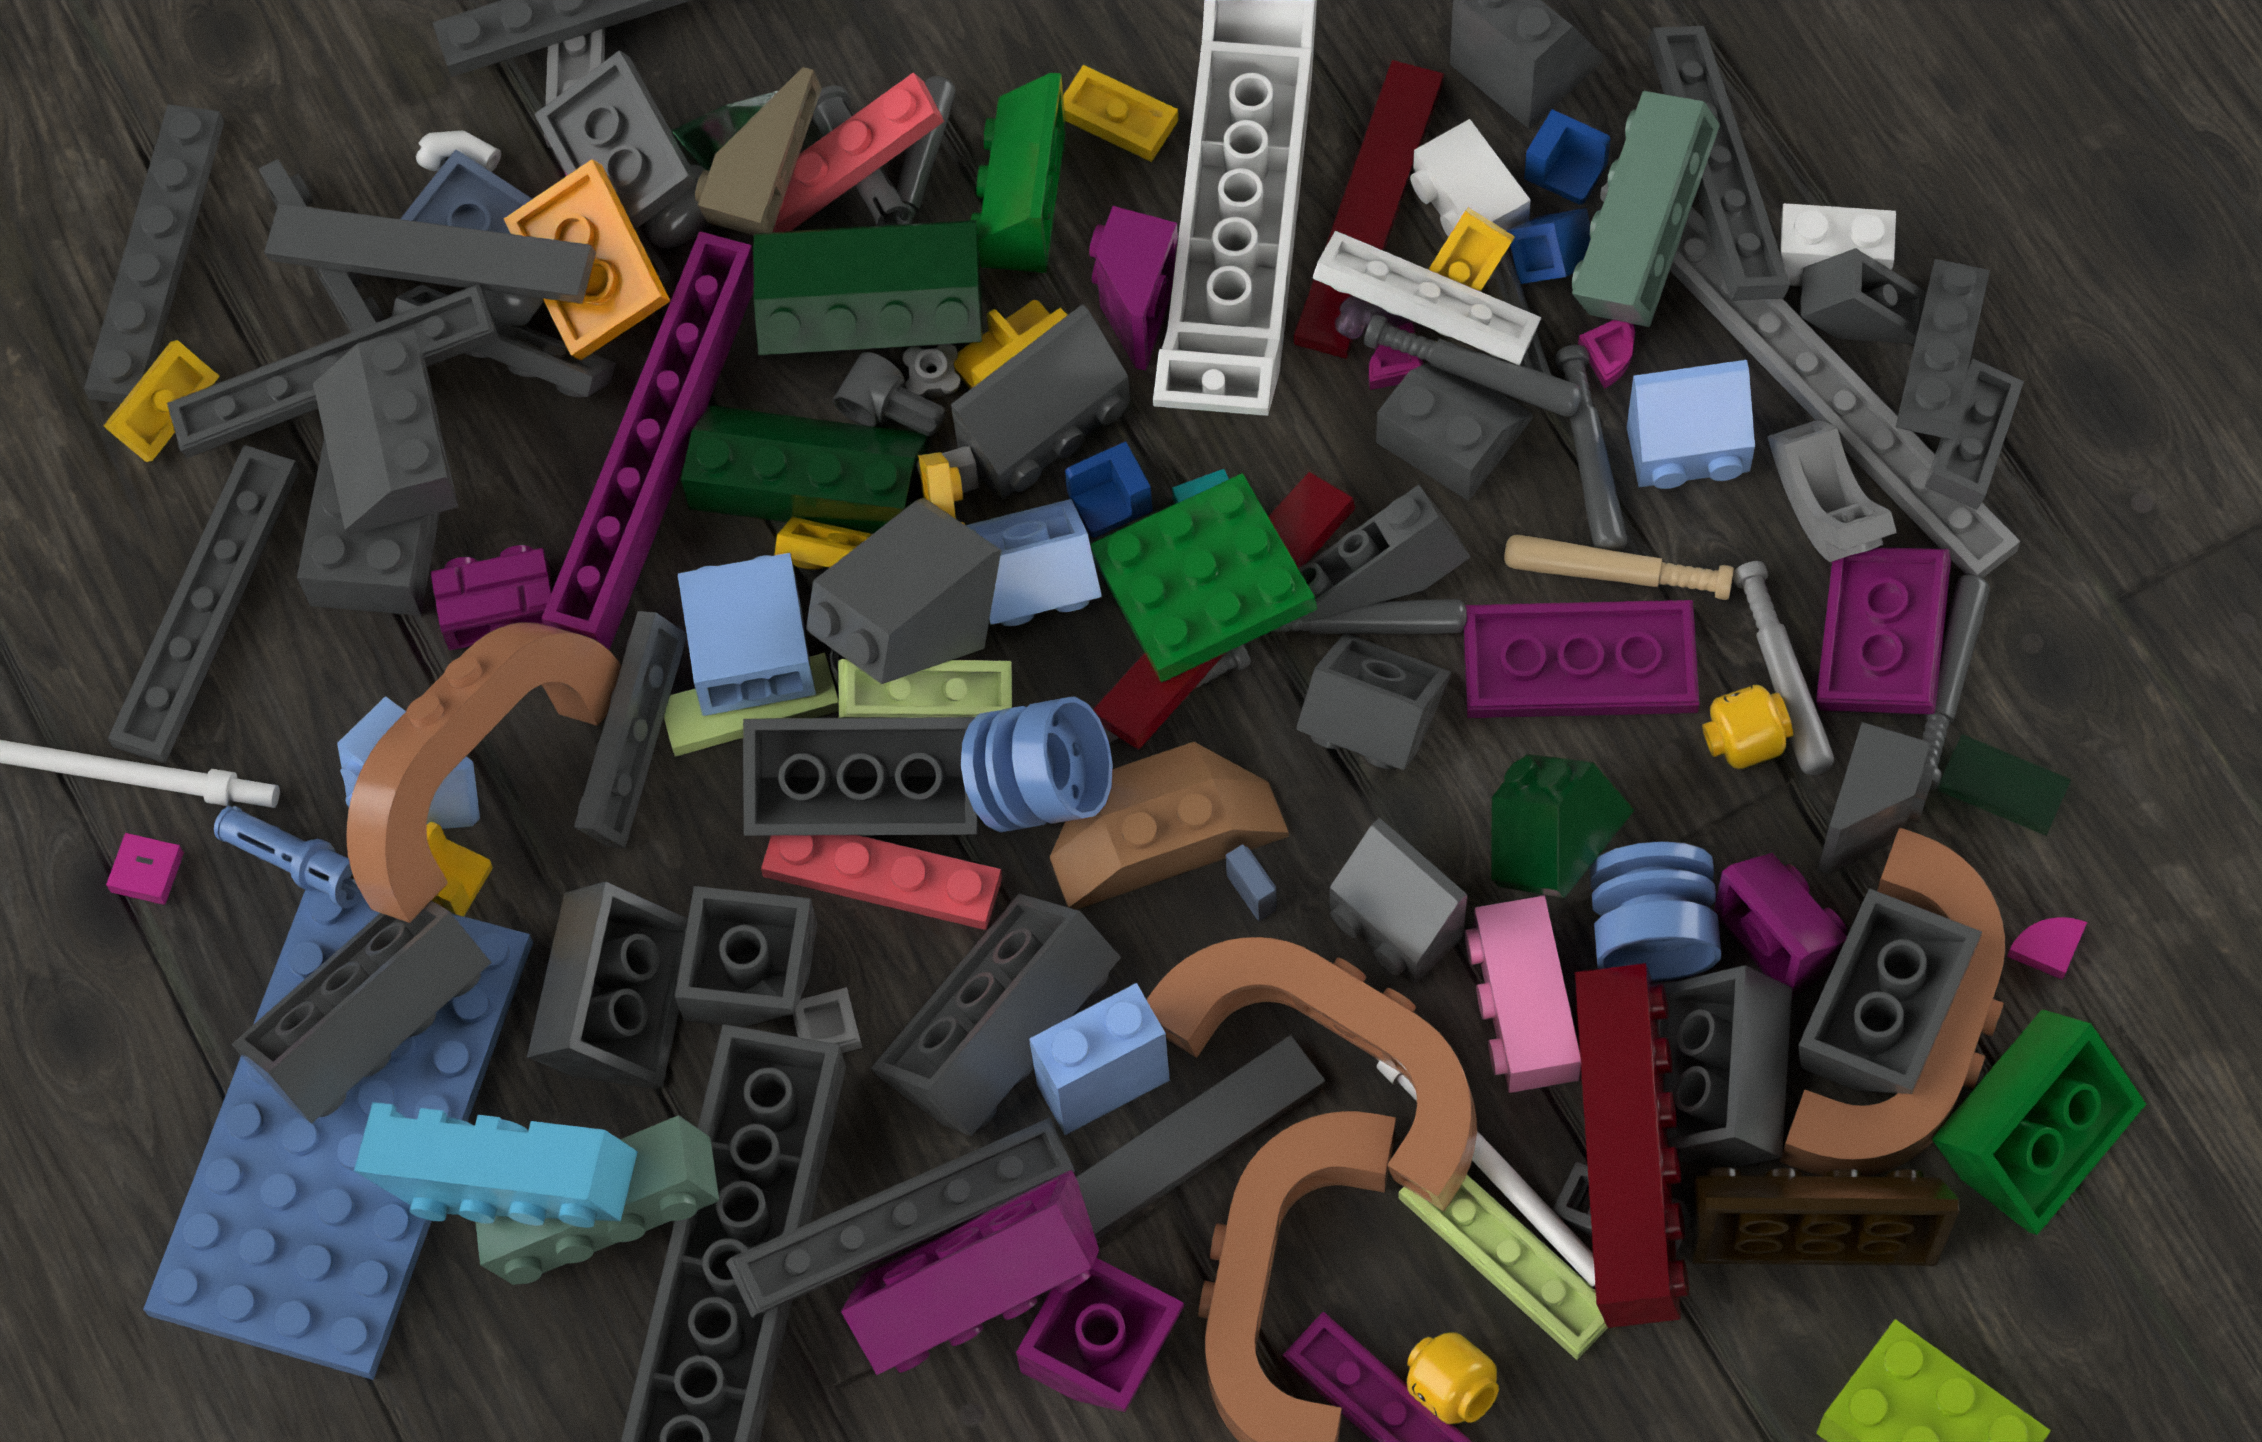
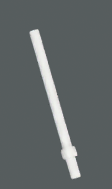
M0 740V763L204 796L206 803L231 806L235 801L275 808L279 800L280 788L278 785L238 779L235 772L211 769L206 774Z
M1378 1060L1377 1069L1391 1084L1397 1085L1400 1083L1417 1101L1416 1090L1409 1080L1394 1068ZM1477 1131L1472 1161L1585 1281L1595 1288L1594 1258L1591 1250Z

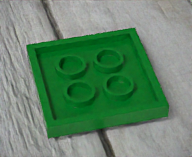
M1243 473L1090 544L1094 562L1161 683L1318 609L1315 596Z

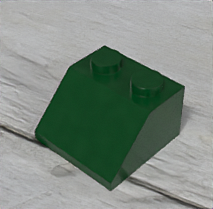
M1526 754L1508 768L1504 776L1505 781L1492 796L1491 879L1498 887L1565 898L1635 810L1594 762Z

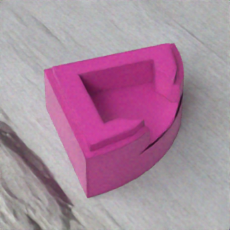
M1612 320L1579 335L1578 345L1584 346L1588 350L1589 364L1604 389L1615 383L1625 373L1631 362L1635 335L1634 325L1631 323Z
M1412 322L1398 326L1400 330L1415 333ZM1379 345L1369 363L1370 390L1400 384L1409 371L1423 365L1422 359H1419L1417 356H1411L1408 353H1402L1400 350H1394L1391 347Z
M2056 917L2039 921L2029 926L2016 938L2007 957L2063 980L2087 922L2067 917Z

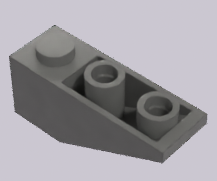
M1417 485L1402 497L1394 500L1388 507L1357 529L1346 534L1340 541L1312 561L1299 568L1315 596L1318 608L1299 619L1306 623L1423 591L1468 560L1470 555L1447 519L1422 487Z

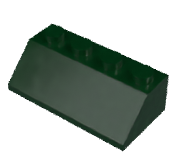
M976 220L754 233V308L758 355L982 342L984 325Z
M710 405L692 429L681 482L689 509L781 522H788L792 517L874 534L918 499L920 485L916 463L919 461L918 455L927 454L930 438L919 432Z

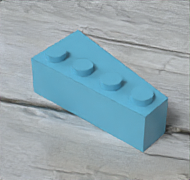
M372 1102L354 1171L411 1205L410 1213L419 1218L431 1221H444L447 1214H458L474 1222L493 1223L495 1216H507L517 1222L536 1226L543 1225L545 1218H555L564 1223L584 1228L593 1227L595 1220L621 1221L638 1151L606 1130L531 1121L529 1130L517 1123L503 1120L500 1117L478 1115L476 1123L473 1125L460 1119L447 1117L443 1110L420 1108L418 1118L411 1119L396 1111L397 1108L393 1104Z

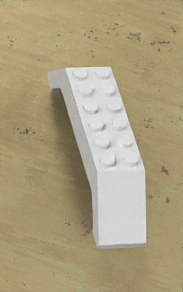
M1204 0L1202 45L1167 333L1162 349H1159L1153 396V406L1266 416L1269 414L1281 367L1312 82L1317 0Z

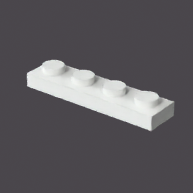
M1337 231L1332 235L1318 260L1312 277L1339 292L1351 294L1377 305L1389 313L1403 316L1429 327L1441 335L1455 338L1481 349L1493 357L1507 360L1516 365H1520L1541 320V317Z

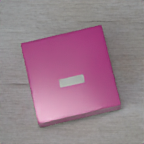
M125 833L106 886L111 893L166 905L184 852L180 845Z

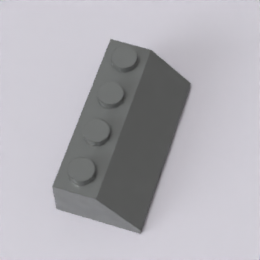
M975 717L743 719L744 836L978 834L979 816L973 810L965 791L961 770L962 741L968 725Z
M1019 893L870 1069L880 1079L941 1125L973 1136L979 1128L991 1121L997 1111L998 1104L1013 1086L1024 1080L1031 1073L1034 1064L1029 1038L1072 1017L1089 995L1097 992L1106 983L1109 971L1121 957L1079 910Z
M432 900L410 923L379 913L235 1040L232 1046L292 1109L312 1124L318 1117L328 1116L337 1110L345 1101L346 1092L363 1077L372 1076L383 1069L391 1059V1052L408 1037L417 1036L424 1032L434 1022L436 1012L449 1000L470 991L478 983L481 977L480 973L491 964V961L451 912Z

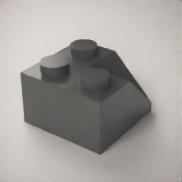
M694 886L675 992V999L683 1021L744 1027L794 1014L809 979L818 925L811 898Z

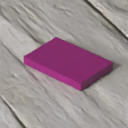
M1874 548L1832 561L1816 699L1819 710L1935 714L1951 564L1949 549Z

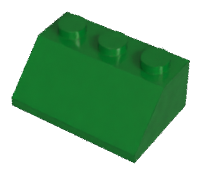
M1048 73L998 98L996 118L987 117L984 150L991 151L989 165L979 166L977 176V197L984 198L982 213L973 212L971 220H976L978 249L982 268L1047 272L1067 131L1062 77L1060 73Z
M2042 1009L1932 1140L1962 1181L2026 1231L2038 1235L2145 1107L2146 1102L2091 1023Z

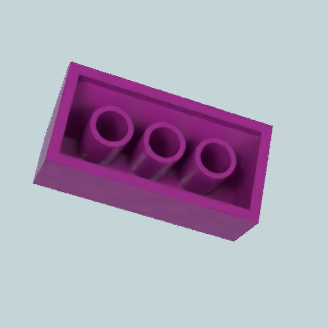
M1069 1170L860 1276L841 1313L876 1375L894 1366L899 1373L910 1370L930 1356L929 1349L947 1340L951 1346L960 1345L983 1330L984 1327L981 1323L1001 1313L1005 1320L1012 1319L1032 1308L1037 1303L1035 1296L1056 1287L1059 1293L1069 1291L1082 1284L1091 1276L1089 1270L1094 1265L1099 1248L1078 1181L1073 1171Z

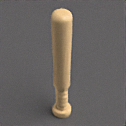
M1523 535L1511 536L1507 540L1504 554L1506 565L1513 569L1624 582L1657 588L1658 584H1668L1682 588L1688 587L1689 589L1696 588L1698 590L1715 592V598L1722 600L1729 599L1734 570L1733 567L1721 565L1719 570L1713 571L1712 569L1700 567L1693 568L1692 566L1685 567L1672 563L1666 564L1662 562V558Z

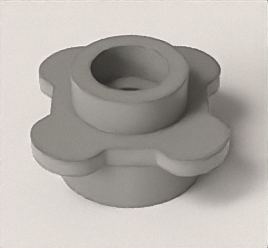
M939 344L937 348L921 349L918 346L908 348L903 354V362L909 367L910 376L905 383L906 389L930 399L940 398L958 390L961 379L955 373L954 362L958 358L955 346L952 344ZM934 366L937 368V371L935 373H928L927 368Z

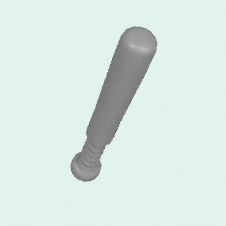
M1761 561L1745 563L1733 571V580L1738 588L1744 589L1747 601L1750 603L1753 618L1756 620V626L1759 629L1756 637L1775 693L1778 692L1782 697L1792 723L1793 736L1789 738L1799 767L1805 774L1809 775L1824 773L1832 767L1834 755L1796 659L1786 628L1777 619L1774 605L1771 602L1768 588L1765 585V580L1768 578V570Z

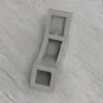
M1818 419L1767 436L1775 465L1793 510L1806 535L1826 560L1832 562L1853 554L1872 550L1883 545V537L1897 533L1892 512L1871 501L1858 485L1844 453L1837 427Z

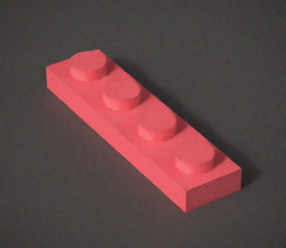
M913 72L799 154L773 232L792 231L945 122L921 78Z
M771 835L761 867L763 877L983 930L988 928L1002 881V872L999 868L859 835Z

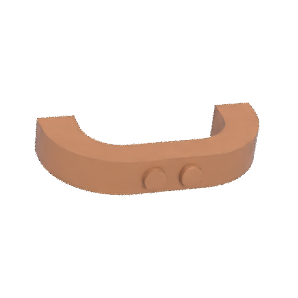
M532 622L509 624L486 634L476 641L459 658L447 666L445 673L421 697L414 700L408 706L406 712L390 727L370 752L357 778L348 810L347 850L350 867L355 882L371 910L410 923L446 886L448 881L435 861L427 840V816L431 801L447 775L529 691L542 685L559 715L599 725L607 716L611 695L615 689L621 669L619 661L606 647L592 638L544 624Z
M1900 827L1877 891L1982 931V937L1913 1094L1898 1093L1894 1097L1878 1104L1858 1106L1838 1102L1804 1090L1785 1142L1780 1162L1817 1175L1826 1176L1829 1171L1837 1169L1858 1170L1863 1173V1177L1880 1174L1910 1161L1933 1142L1932 1138L1950 1118L1962 1086L1974 1090L1985 1059V1055L1975 1052L1980 1034L1993 1036L2004 1004L1993 999L2004 964L2005 934L1999 908L1991 891L1975 869L1950 848L1928 837Z
M1263 937L1227 940L1199 950L1176 965L1151 992L1147 1002L1165 1031L1166 1039L1196 1058L1218 1026L1230 1014L1250 1004L1276 1002L1295 1008L1400 1072L1416 1090L1417 1109L1410 1131L1387 1166L1395 1182L1440 1210H1446L1462 1185L1472 1162L1477 1136L1475 1104L1463 1068L1451 1046L1434 1027L1413 1013L1416 1006L1405 996L1391 988H1386L1383 994L1364 983L1367 977L1362 971L1341 958H1337L1332 964L1302 946L1288 941Z
M1358 1111L1333 1112L1310 1117L1281 1131L1256 1153L1241 1175L1233 1195L1227 1225L1216 1223L1210 1259L1219 1260L1216 1281L1204 1282L1198 1317L1208 1318L1205 1354L1212 1398L1225 1425L1239 1442H1338L1342 1408L1296 1399L1279 1390L1262 1371L1256 1356V1347L1279 1230L1286 1213L1302 1196L1326 1186L1343 1185L1385 1193L1389 1172L1387 1164L1391 1160L1395 1141L1396 1117Z

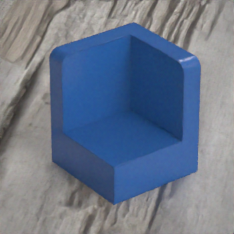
M1552 109L1526 151L1524 179L1582 205L1586 202L1608 165L1611 138L1599 130Z
M1587 208L1539 216L1507 230V232L1515 236L1510 247L1520 284L1562 278L1573 274L1578 262L1584 260L1591 240Z
M1126 441L1076 463L1065 470L1067 494L1072 499L1091 537H1098L1153 512L1151 486Z

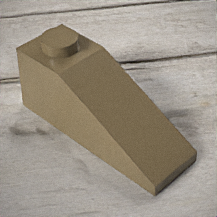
M802 67L715 154L710 171L706 169L702 171L695 190V200L699 202L698 207L707 223L753 236L754 233L773 232L822 90L814 70Z

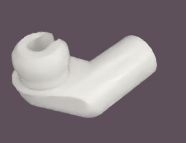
M463 130L426 134L418 142L421 148L416 154L418 164L431 171H439L446 158L450 157L455 149L490 172L497 167L501 158V151Z

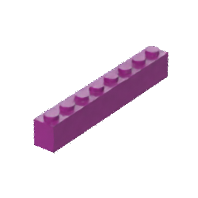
M699 231L541 619L544 625L592 638L610 650L684 466L692 429L706 411L753 294L754 254L752 245Z

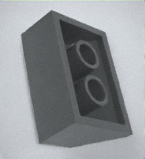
M1082 304L951 404L958 448L970 446L976 462L977 475L1002 501L1015 490L1022 492L1032 486L1041 475L1042 469L1058 457L1064 459L1076 452L1084 442L1085 436L1101 424L1109 425L1115 422L1125 412L1130 402L1129 378L1093 316Z
M414 330L357 343L313 383L346 534L350 535L458 508L428 371Z
M608 882L565 892L527 1058L577 1078L652 1089L663 1088L679 1014L675 992L688 918Z
M1869 888L1799 1043L1800 1068L1856 1091L1913 1094L1982 937V931Z
M1746 965L1664 984L1668 1003V1019L1659 1020L1660 1038L1667 1037L1672 1056V1073L1663 1074L1664 1092H1672L1677 1121L1676 1128L1667 1129L1668 1147H1676L1679 1162L1739 1167L1782 1158L1792 987Z

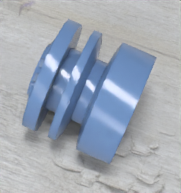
M1074 696L1034 703L1028 707L1020 706L978 714L968 725L962 741L961 752L963 782L973 810L986 826L998 832H1006L1045 825L1046 822L1053 824L1096 816L1106 805L1112 787L1113 763L1110 745L1099 717L1086 702Z
M1649 842L1616 848L1596 858L1590 866L1591 889L1594 890L1592 892L1593 911L1601 916L1594 923L1598 969L1646 963L1653 982L1671 981L1697 975L1711 969L1721 960L1718 914L1709 908L1716 899L1715 884L1712 882L1714 874L1713 859L1709 853L1702 848L1686 843Z

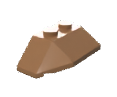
M1191 742L1112 769V787L1106 805L1096 816L1065 821L1050 855V862L1067 907L1077 910L1226 859V854L1242 844L1252 850L1289 837V832L1269 782L1196 742Z

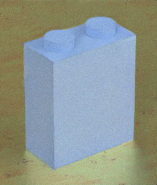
M790 553L775 556L763 555L753 560L721 566H704L694 571L678 573L694 685L703 716L816 695L799 591Z
M1137 983L1029 1038L1037 1087L1064 1135L1170 1081L1166 1033Z

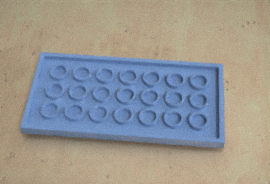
M318 889L312 891L305 890L254 1024L380 912L371 910L364 897L355 906L342 908L335 905L330 900L328 894ZM452 914L491 961V964L480 973L481 977L478 983L470 991L459 997H453L436 1012L434 1022L424 1032L417 1036L408 1037L391 1052V1059L383 1069L372 1076L363 1077L346 1092V1099L337 1110L328 1116L318 1117L312 1124L292 1109L241 1056L143 1308L146 1314L153 1318L374 1380L431 1220L422 1219L411 1214V1205L354 1171L372 1102L393 1104L397 1108L396 1111L406 1118L417 1119L420 1108L443 1110L447 1117L468 1122L533 944L530 934Z

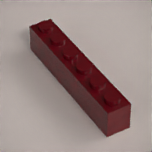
M1646 963L1575 972L1596 1304L1608 1328L1681 1320L1679 1297L1689 1296V1279L1685 1260H1677L1675 1240L1685 1239V1226L1680 1203H1672L1671 1184L1681 1182V1173L1676 1147H1668L1667 1129L1676 1128L1677 1121L1672 1092H1664L1663 1074L1672 1073V1056L1667 1037L1660 1038L1659 1020L1668 1019L1665 987L1663 983L1654 984Z

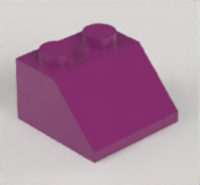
M1112 206L1106 225L1098 224L1091 239L1089 255L1096 258L1092 273V283L1098 285L1100 308L1133 365L1137 369L1146 371L1171 303L1178 245L1177 223Z
M1772 852L1732 864L1722 871L1714 912L1718 914V921L1765 975L1792 987V1000L1833 969L1848 936V931L1841 918L1832 909L1827 907L1822 909L1809 895L1810 889L1803 875L1791 864L1784 866Z
M1096 1258L1092 1269L1089 1270L1091 1276L1082 1284L1063 1293H1059L1056 1287L1052 1288L1016 1354L1020 1372L1073 1400L1126 1412L1180 1315L1184 1303Z

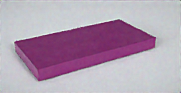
M1693 600L1465 605L1467 621L1463 634L1467 718L1698 713L1699 689Z

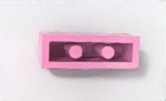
M1545 895L1475 907L1473 929L1465 930V942L1470 964L1480 963L1485 983L1476 985L1481 1017L1483 1020L1492 1018L1497 1039L1488 1040L1494 1075H1505L1508 1093L1579 1081L1581 1070L1580 1051Z

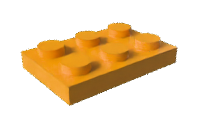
M591 159L504 218L511 234L589 244L596 252L583 304L543 298L572 357L583 360L670 302L604 167L595 160Z

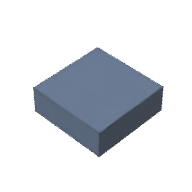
M1242 844L1226 854L1227 877L1256 919L1261 921L1274 913L1277 906L1276 886L1248 846L1245 847Z

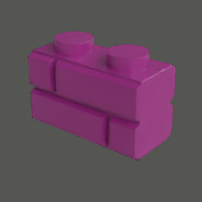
M525 545L509 547L500 553V557L477 561L471 557L455 558L448 561L444 565V569L431 571L439 624L449 651L472 646L486 634L509 624L521 622L543 624L541 618L554 588L550 566L544 549L533 550V548Z

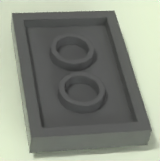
M620 50L534 114L567 176L591 159L602 164L634 229H637L698 182L631 58Z

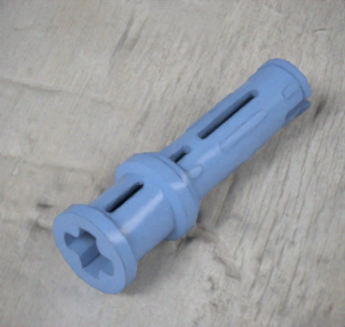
M228 806L217 816L214 823V834L218 840L226 841L257 856L261 860H265L290 872L298 887L309 891L318 889L328 894L330 900L342 908L353 907L363 899L355 879L350 878L353 873L349 858L336 853L334 847L329 842L321 839L304 841L281 830L277 826H273L242 811L237 806Z

